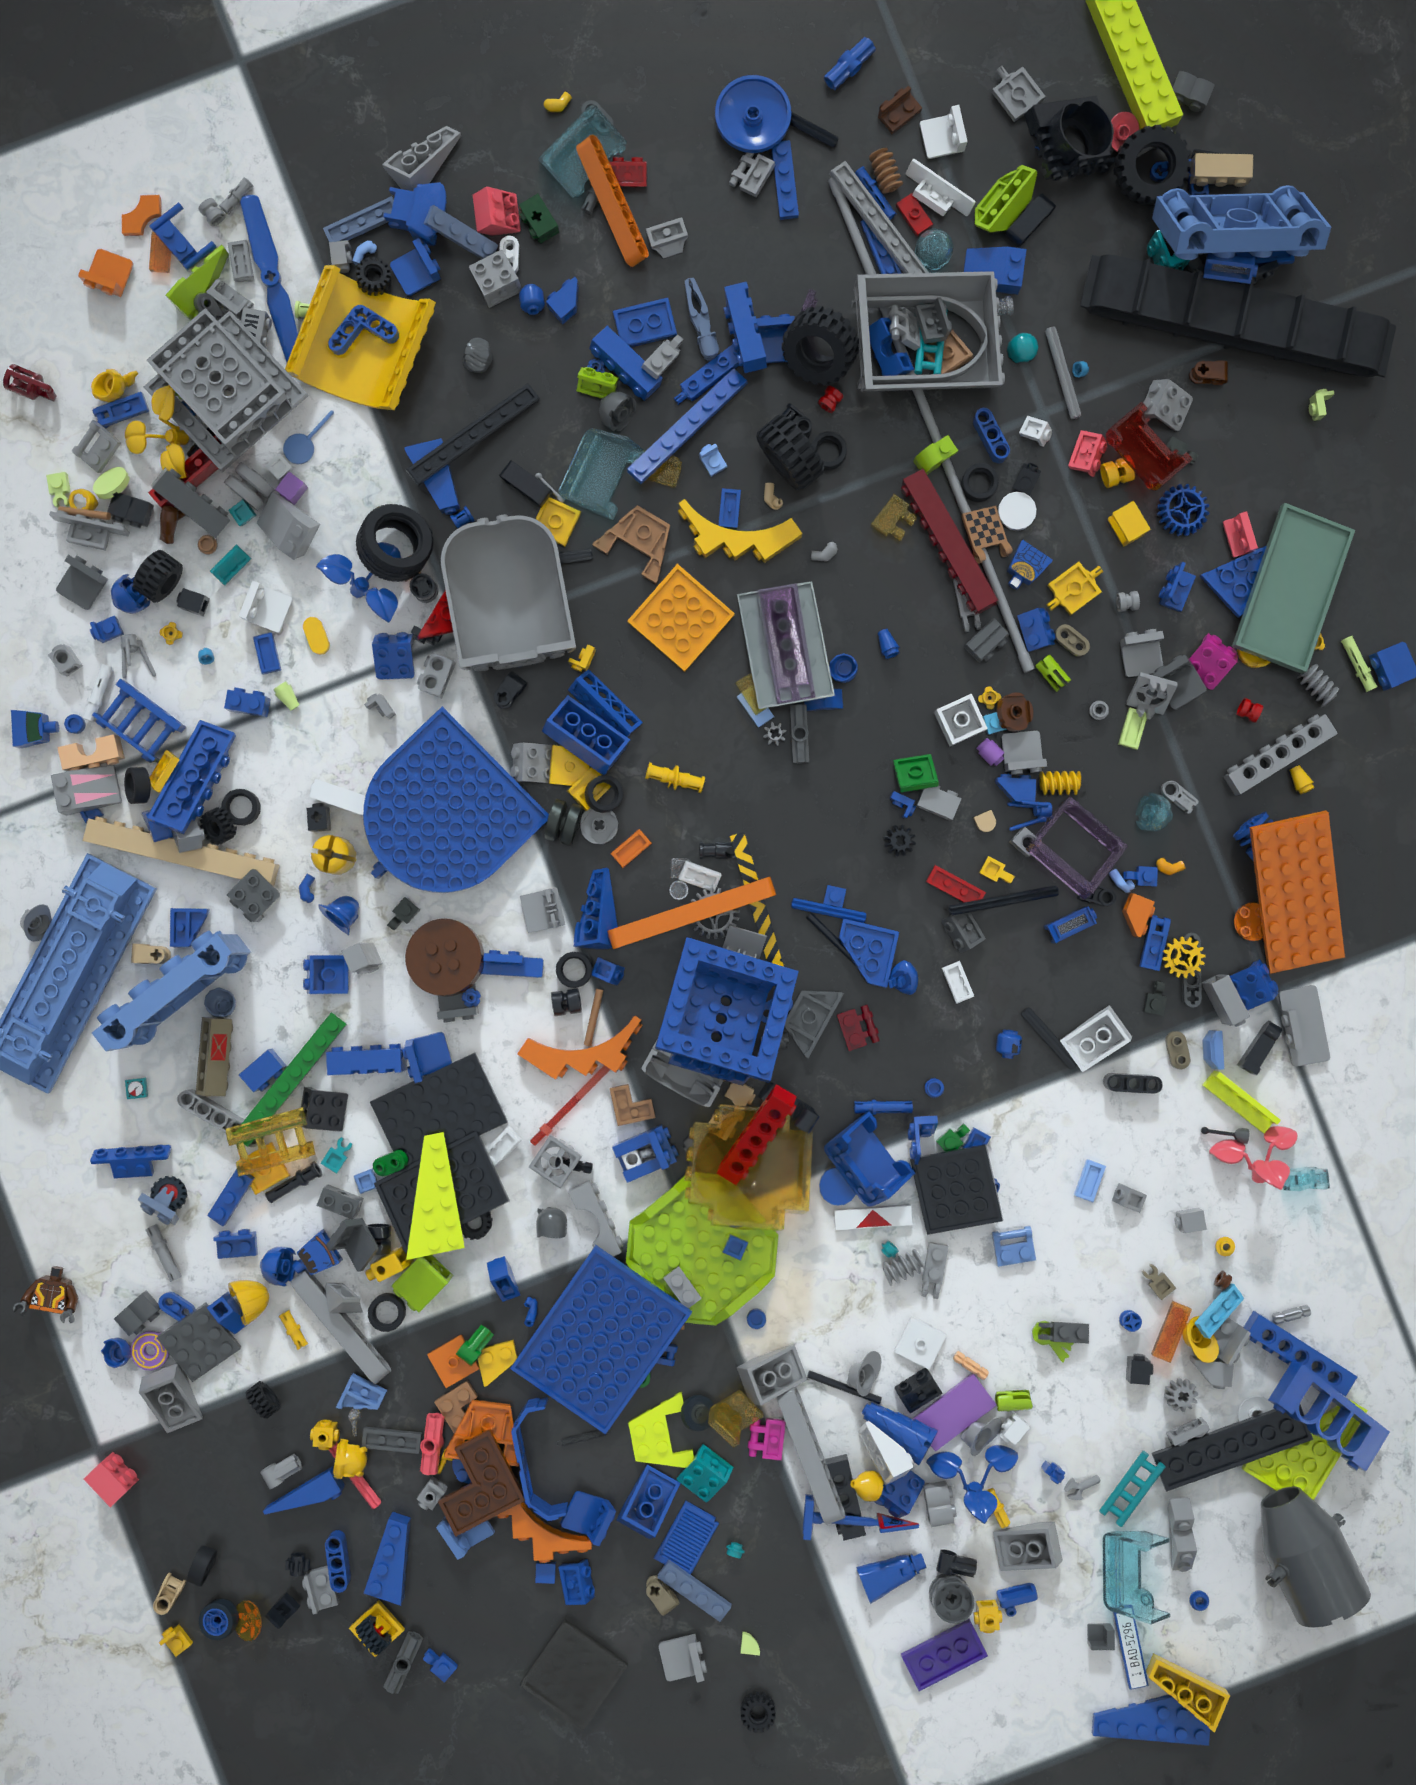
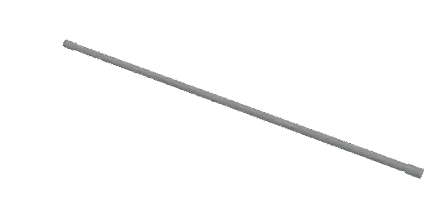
M830 178L828 183L837 200L865 273L876 274L845 194L833 178ZM890 307L880 308L883 318H888L891 311ZM901 336L898 340H893L897 353L907 352L905 345L901 343ZM915 370L911 371L907 375H916L914 373ZM912 390L932 441L936 443L942 437L923 390ZM948 458L942 462V466L962 514L971 512L952 462ZM983 548L986 560L982 561L981 564L989 584L998 599L997 604L1017 651L1024 673L1035 669L1025 648L986 548Z

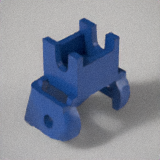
M440 182L418 184L417 188H414L413 191L390 187L391 195H395L391 214L384 213L383 216L386 221H389V227L409 231L414 240L419 238L422 243L426 242L428 246L435 245L437 235L435 234L437 232L426 226L424 221L432 205L445 212L447 200L444 185Z

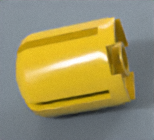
M326 835L319 838L313 844L312 848L319 850L318 854L311 853L313 865L319 871L333 875H342L353 868L356 862V851L349 840ZM332 854H342V858H333Z

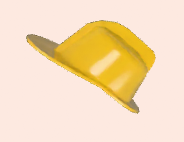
M1196 1316L1184 1325L1183 1340L1192 1348L1199 1360L1210 1363L1217 1359L1219 1346L1214 1334L1210 1339L1203 1337L1194 1324L1200 1317Z

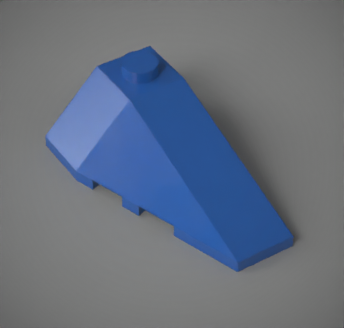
M602 868L592 872L586 891L588 898L586 904L581 907V911H583L581 921L576 923L573 947L590 949L612 948L607 931L618 926L609 869Z

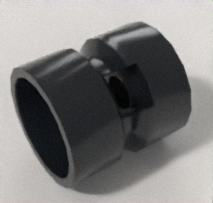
M420 573L411 579L410 591L418 601L429 603L436 599L438 587L429 575Z
M578 988L569 989L566 993L563 991L551 992L554 1016L566 1015L567 1012H570V1014L582 1012Z
M367 1225L378 1245V1251L375 1255L391 1253V1241L388 1240L391 1237V1225Z

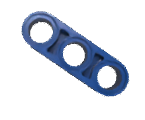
M980 408L973 418V425L991 460L995 463H1002L1010 453L1009 445L992 412L987 408ZM978 416H985L987 422H981ZM987 433H994L996 438H988ZM995 450H1003L1004 456L997 455Z
M335 1530L330 1533L325 1542L330 1587L334 1592L340 1593L347 1588L351 1580L346 1536L342 1531ZM331 1539H337L340 1545H334ZM334 1558H339L342 1564L335 1563ZM336 1578H343L345 1583H339Z

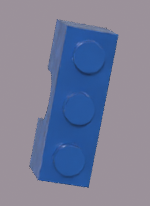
M889 317L880 318L869 326L870 344L882 370V375H907L914 370L907 352L895 354L892 352L891 320Z

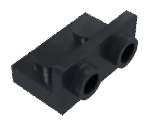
M927 1368L918 1371L894 1387L910 1414L943 1394Z

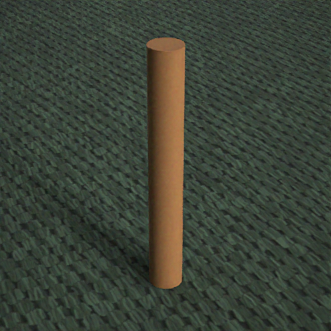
M58 507V510L67 512L72 516L80 514L88 518L110 520L111 518L109 512Z
M596 989L584 1041L586 1046L592 1045L604 991L601 989Z

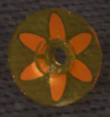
M242 1601L236 1607L239 1621L235 1630L241 1639L253 1641L261 1631V1615L253 1602Z

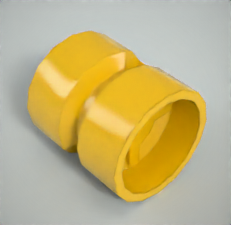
M1128 456L1117 459L1115 463L1110 461L1100 465L1101 478L1106 488L1117 486L1119 482L1126 483L1132 481L1135 478L1134 467Z

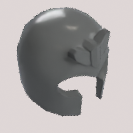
M551 1207L537 1209V1238L542 1236L563 1238L566 1236L567 1217L562 1210Z

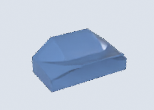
M1209 1030L1202 1040L1203 1059L1212 1069L1223 1070L1222 1031Z

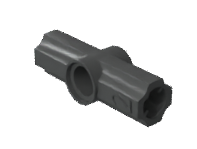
M802 704L791 705L790 722L793 764L809 763L807 706ZM800 729L804 731L805 737L798 739L795 737L794 732Z
M408 1631L383 1686L387 1692L399 1694L423 1641V1637L419 1633ZM399 1660H405L408 1664L402 1665Z

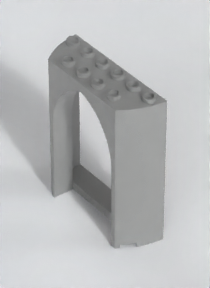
M994 271L857 275L853 289L855 291V298L851 303L852 308H856L861 377L857 382V388L861 389V392L1001 387L1005 382V374L1002 373L1001 368L1003 365V354H1000L1002 336L999 335L998 329L1001 321L1000 316H997L999 298L996 297L998 282L994 277ZM941 297L946 308L965 319L980 338L981 345L977 355L958 370L931 375L872 376L868 308H887L894 304L898 305V307H916L918 305L934 304L936 299Z

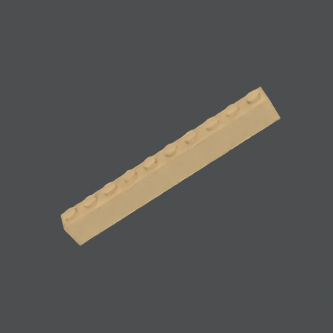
M97 816L95 820L88 818L83 837L85 842L237 879H242L251 869H256L273 886L275 885L279 864H275L274 859L263 857V860L255 859L256 855L244 853V856L237 854V850L229 848L221 851L218 850L219 846L208 843L207 847L202 846L201 849L179 853L173 837L154 842L151 834L144 832L145 828L133 825L131 829L125 827L126 823L114 821V824L107 823L106 818Z

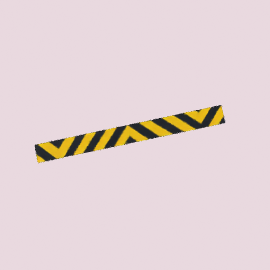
M742 832L730 836L744 885L758 881L745 833ZM764 899L751 903L750 906L758 933L767 936L763 946L767 962L784 967Z

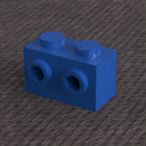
M234 687V691L227 690L224 709L231 712L268 717L271 699L264 696V692L253 691V694L245 693V689Z

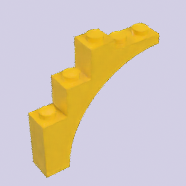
M685 499L678 503L679 515L683 520H688L691 532L694 535L698 534V537L694 539L695 545L693 547L698 555L702 554L704 558L724 546L725 554L728 558L732 557L735 561L754 548L753 554L755 557L766 563L802 538V532L792 518L765 530L736 531L723 528L706 520Z

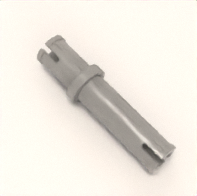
M155 1224L145 1229L153 1244L151 1247L158 1254L169 1281L172 1282L180 1278L182 1275L166 1245L167 1240L163 1239L158 1225Z

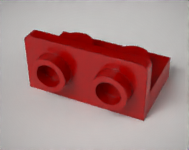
M612 157V161H609L620 186L647 187V161H643V157H631V161H624V157Z

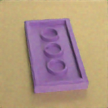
M972 1373L912 1419H916L938 1430L931 1444V1447L936 1452L997 1405Z

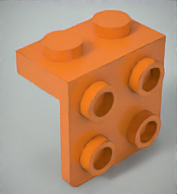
M98 249L89 272L80 269L78 277L83 281V285L91 289L97 288L107 295L121 297L131 273L133 262L109 251Z

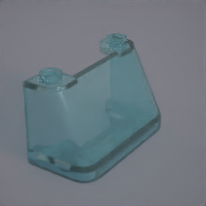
M596 105L589 106L538 159L541 165L572 198L574 196L579 197L585 191L583 187L589 179L576 150V146L588 136L595 135L600 140L608 159L615 154L619 156L626 149L625 145L628 143Z

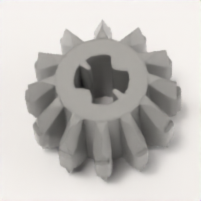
M1177 1378L1176 1383L1170 1380L1172 1386H1165V1389L1168 1391V1393L1164 1394V1397L1168 1399L1167 1404L1169 1406L1173 1405L1175 1411L1180 1408L1182 1412H1185L1186 1406L1192 1409L1191 1403H1197V1400L1193 1398L1198 1396V1392L1194 1391L1196 1386L1193 1383L1190 1384L1188 1379L1182 1381L1181 1378ZM1180 1392H1182V1394L1184 1395V1396L1181 1397V1398H1180V1395H1179Z

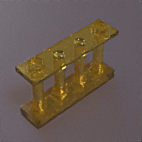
M303 1107L225 1129L229 1146L236 1145L241 1161L236 1162L238 1176L249 1175L253 1172L316 1155L313 1141L306 1142L302 1126L307 1124ZM294 1128L299 1145L287 1148L282 1131ZM275 1134L279 1150L268 1153L263 1137ZM255 1139L260 1156L248 1158L244 1142Z

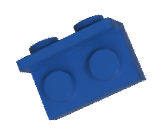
M250 1229L238 1230V1233H231L230 1230L220 1231L218 1235L213 1237V1241H216L218 1259L258 1255L256 1231L250 1232Z
M583 1559L580 1563L561 1564L558 1567L566 1605H586L595 1597V1588L592 1584L591 1568L588 1559Z

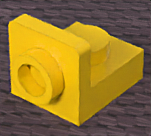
M587 644L586 649L583 648L580 652V662L569 658L568 662L572 665L571 668L582 672V669L587 671L596 652L595 647Z
M180 1624L174 1628L170 1626L161 1634L163 1638L159 1641L160 1645L165 1643L175 1657L193 1643Z

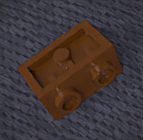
M907 86L905 89H899L895 93L894 98L890 101H884L879 107L878 118L891 134L895 133L922 111V107L910 93V86Z

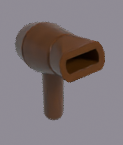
M163 506L160 514L161 532L159 539L166 544L174 543L177 522L186 516L174 506Z

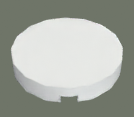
M1022 492L1009 493L998 506L1001 523L1010 530H1023L1032 524L1036 517L1037 509L1035 502L1029 495Z

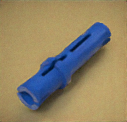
M865 167L859 168L855 172L856 176L889 220H891L897 213L892 209L877 187V182L875 179L872 180Z
M854 1101V1114L867 1113L868 1111L872 1115H876V1113H912L913 1104L912 1101Z

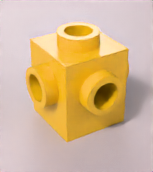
M331 1420L318 1421L310 1432V1440H313V1447H318L319 1450H329L339 1441L340 1431L337 1429L338 1422H332Z
M976 1601L977 1612H973L975 1625L978 1624L980 1631L984 1633H993L995 1630H1000L999 1623H1002V1612L998 1610L996 1601Z

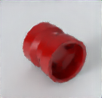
M828 386L825 390V395L820 397L817 403L825 411L833 413L836 409V404L841 402L844 396L836 388Z
M1244 698L1237 709L1236 715L1247 717L1249 721L1255 723L1262 713L1263 705L1259 703L1254 704L1250 699Z

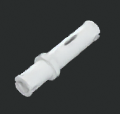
M101 664L91 696L87 698L88 704L83 719L95 721V717L92 714L94 712L97 713L99 707H102L103 703L101 701L113 670L112 667Z

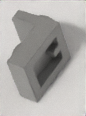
M380 693L368 697V702L364 704L368 709L378 704L379 706L376 708L382 717L386 716L390 719L396 715L385 697Z
M1119 1183L1112 1201L1140 1213L1147 1195Z

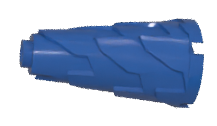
M867 1403L861 1413L864 1415L863 1419L870 1421L903 1447L917 1465H920L938 1433L937 1429L916 1419L913 1420L899 1412H894L874 1403H871V1405Z

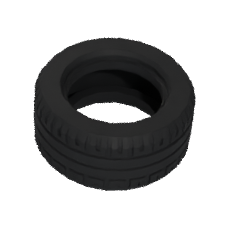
M385 504L373 509L364 519L356 536V551L364 567L372 574L383 580L402 582L419 574L427 563L433 551V535L428 523L416 511L400 504ZM384 528H395L403 532L412 543L413 554L406 558H394L386 554L376 541V532Z

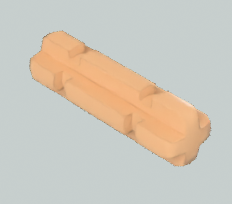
M960 1351L955 1353L953 1357L955 1362L961 1364L973 1374H977L982 1380L986 1379L989 1374L987 1369L980 1367L978 1363L969 1357H965Z

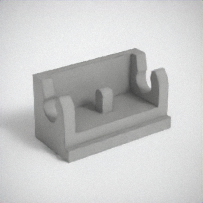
M217 279L206 291V293L214 298L217 304L228 312L231 311L239 320L242 317L243 307L251 309L254 305L250 300L220 279Z

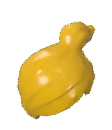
M106 369V372L98 374L91 383L93 396L104 402L117 400L123 395L125 387L134 384L138 372L132 371L122 376L115 369Z

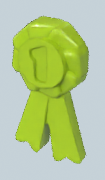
M1037 1322L1032 1329L1033 1339L1041 1345L1049 1344L1058 1358L1064 1362L1065 1358H1069V1355L1062 1347L1071 1351V1346L1074 1343L1051 1342L1050 1340L1038 1339V1335L1041 1334L1051 1335V1328L1039 1327V1322Z

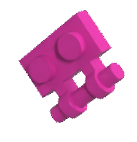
M753 1416L752 1423L750 1424L751 1438L748 1441L749 1456L756 1457L757 1450H762V1458L782 1460L785 1420L766 1418V1424L761 1425V1417ZM759 1433H764L763 1443L758 1442Z

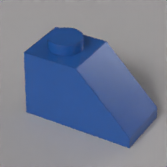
M505 1256L487 1262L490 1282L502 1302L520 1296L511 1266Z

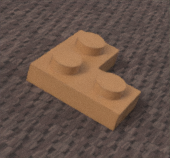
M629 1084L610 1088L618 1126L656 1118L652 1098L633 1102Z
M466 1380L435 1400L434 1403L453 1433H455L465 1414L463 1406L476 1399L478 1395L470 1382Z

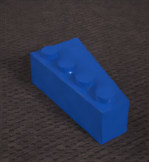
M747 282L724 287L726 307H723L725 319L729 318L730 321L728 323L729 333L734 335V339H732L734 350L739 352L737 355L739 367L743 366L744 373L767 368L766 354L759 333L757 319L754 316L752 300L748 295Z
M389 1044V1048H382V1045H370V1049H363L362 1046H351V1050H343V1047H332V1051L326 1052L327 1075L387 1073L393 1071L400 1073L406 1071L407 1060L404 1059L402 1052L404 1047H401V1044Z

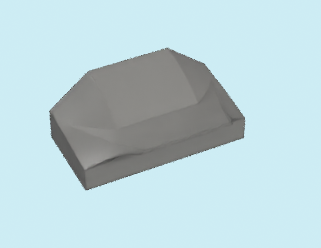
M682 217L646 228L651 248L656 250L663 258L683 252L684 242L688 238V234Z

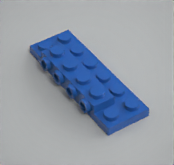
M199 720L179 757V762L147 816L148 821L181 834L185 833L191 820L195 821L197 816L200 817L203 814L205 800H210L213 794L212 787L214 783H219L222 768H226L230 762L228 751L236 737L234 732Z

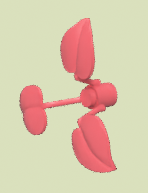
M1281 1126L1270 1127L1264 1134L1265 1141L1271 1143L1265 1161L1256 1160L1253 1164H1251L1248 1154L1244 1152L1245 1145L1232 1139L1216 1143L1209 1150V1154L1229 1164L1238 1163L1245 1157L1248 1169L1252 1170V1180L1254 1182H1267L1282 1190L1289 1177L1290 1168L1286 1163L1279 1160L1269 1162L1270 1155L1274 1146L1280 1150H1286L1294 1146L1298 1135L1291 1128Z

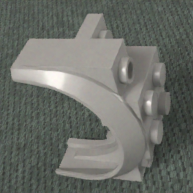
M655 1042L642 1066L643 1072L683 1097L701 1106L710 1107L724 1080L668 1064L671 1053L655 1049Z

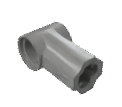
M293 1454L277 1464L273 1463L267 1466L260 1473L268 1488L272 1489L289 1476L300 1471L302 1465L299 1457Z

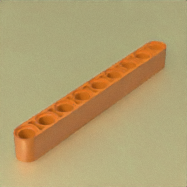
M767 877L608 930L607 933L612 948L616 949L775 896L776 892L771 877Z

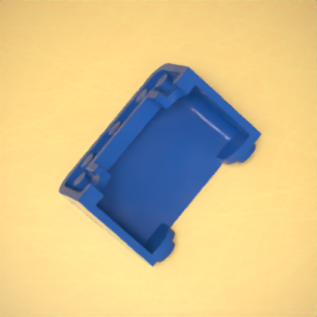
M868 1111L831 1139L824 1146V1150L863 1204L872 1207L891 1198L915 1172L908 1162L903 1160L894 1161L873 1133L877 1128V1121Z

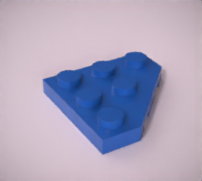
M843 918L838 938L867 984L887 988L899 932Z

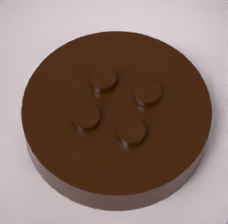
M436 919L422 925L412 935L406 948L405 962L409 976L419 988L437 996L449 997L465 992L478 980L484 966V950L477 934L465 924L452 919Z

